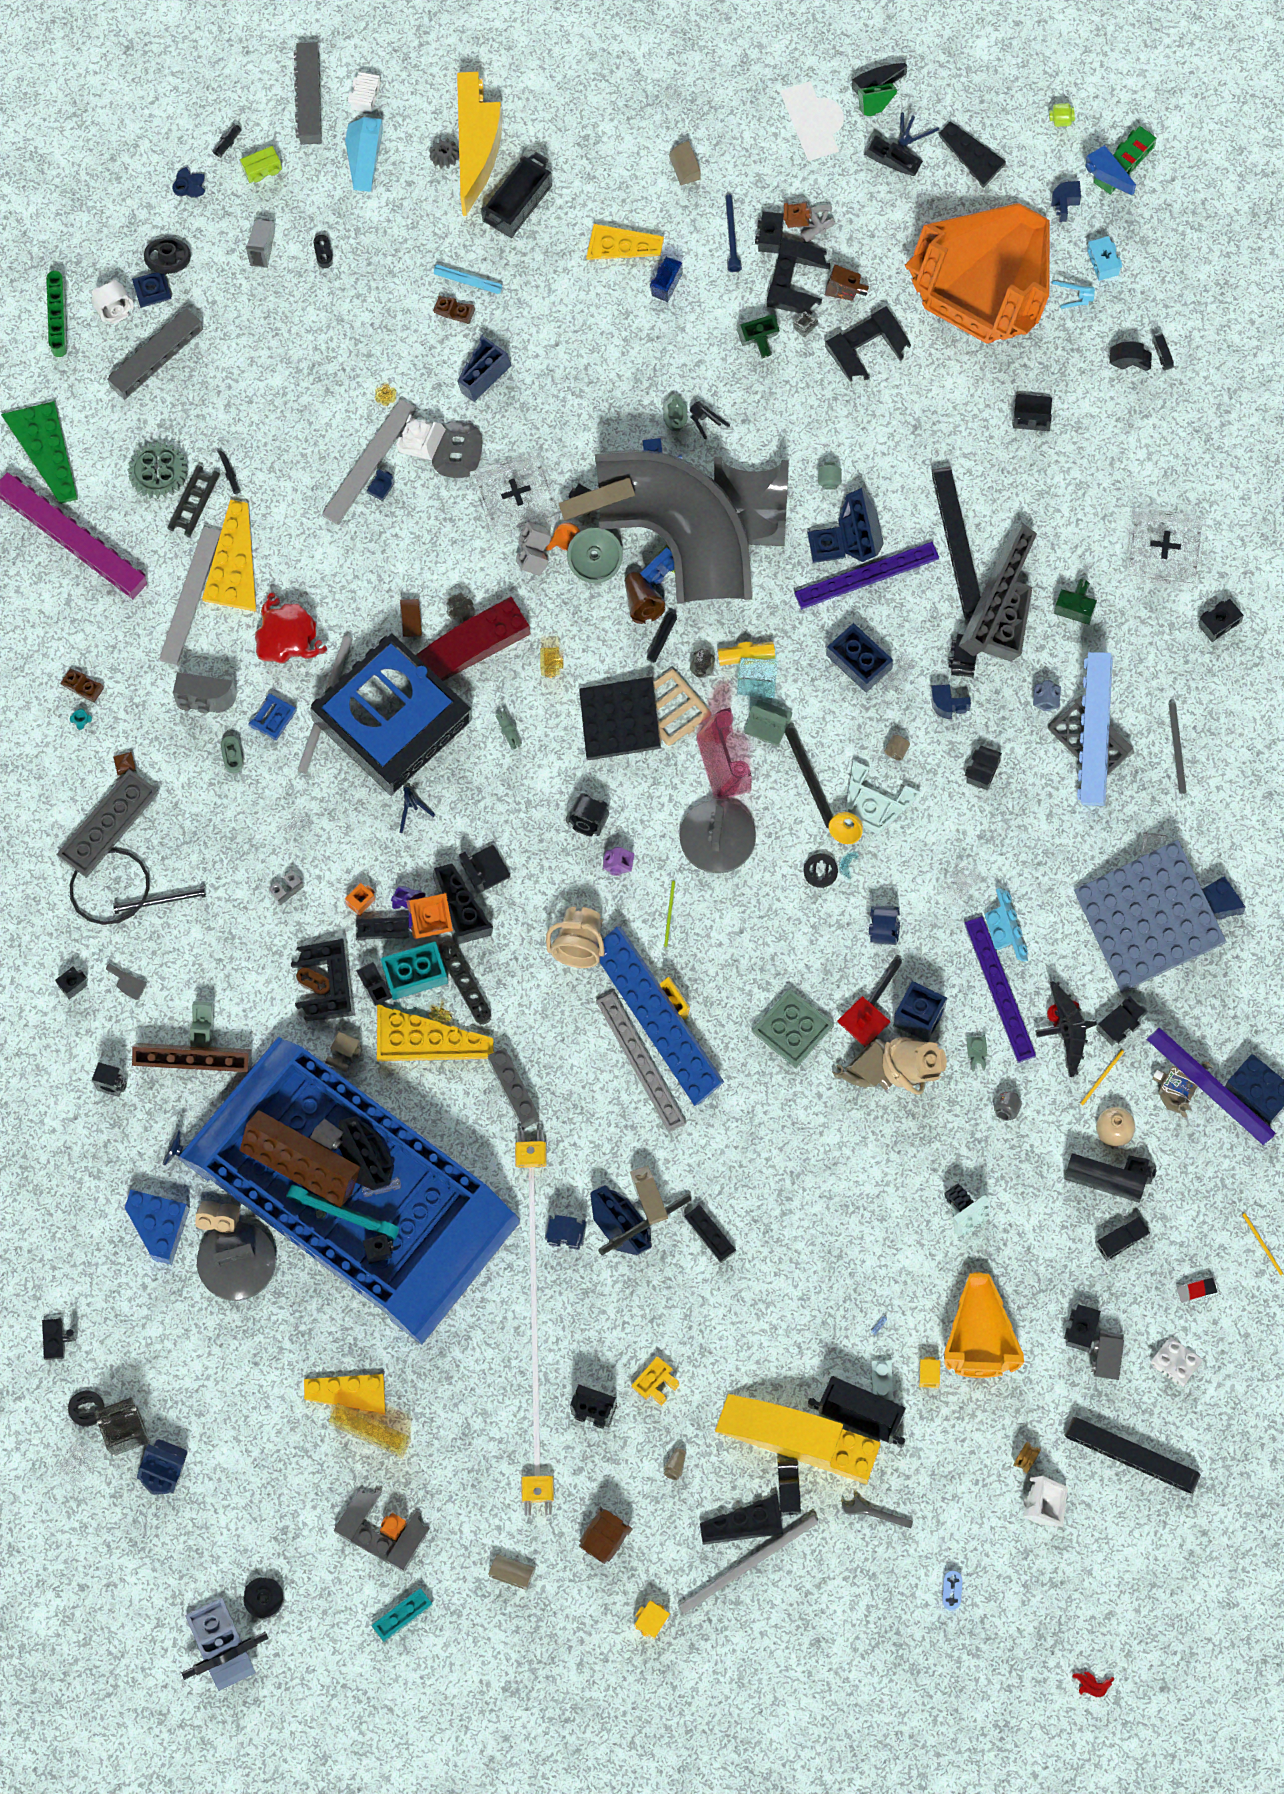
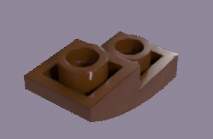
M439 296L433 312L445 318L470 324L475 307L471 304L459 303L455 298Z
M419 599L400 600L402 637L422 636Z
M71 668L60 683L65 688L94 703L104 689L102 684L87 678L85 674Z

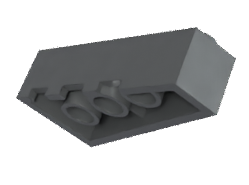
M1015 582L988 645L982 652L1010 662L1021 656L1033 587Z

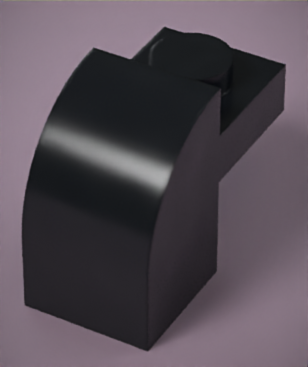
M1127 341L1110 347L1109 364L1120 369H1126L1132 365L1144 371L1151 369L1152 353L1144 349L1143 343Z
M374 962L356 970L374 1006L393 998Z

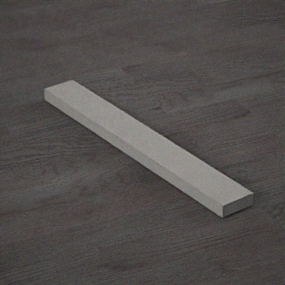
M401 399L399 400L322 513L324 518L339 525L405 428L409 415L413 416L416 412V407Z
M207 527L202 529L159 658L162 662L174 665L179 664L221 534L219 530Z
M612 992L596 1000L598 1007L668 1133L686 1125L684 1118L615 994Z

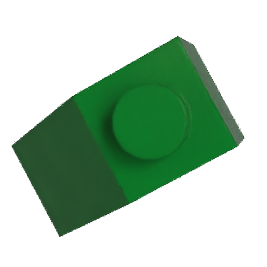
M893 83L858 89L859 110L864 116L869 117L881 113L897 94V88Z

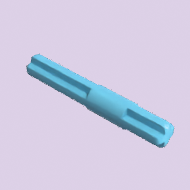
M438 264L434 268L435 275L496 294H500L502 291V284Z

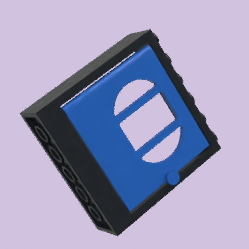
M393 633L389 636H384L375 649L371 648L362 661H357L349 673L341 675L338 683L328 687L324 693L325 695L320 699H315L310 707L312 721L390 796L396 793L472 721V708ZM392 669L404 674L411 683L412 698L409 699L381 670ZM374 675L406 704L388 721L357 693ZM353 697L382 726L369 727L358 722L351 713L350 699ZM338 725H340L352 738H350ZM364 750H366L378 763H376Z

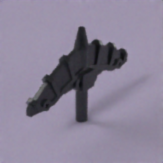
M1053 981L1049 983L1051 996L1058 1010L1059 1020L1057 1026L1035 1030L1037 1038L1058 1034L1064 1040L1066 1068L1070 1078L1078 1075L1077 1068L1080 1061L1084 1060V1056H1082L1084 1044L1088 1043V1040H1085L1086 1029L1096 1026L1097 1022L1084 1021L1079 1012L1081 1008L1077 1009L1070 999L1071 994L1067 995L1059 986L1060 983Z

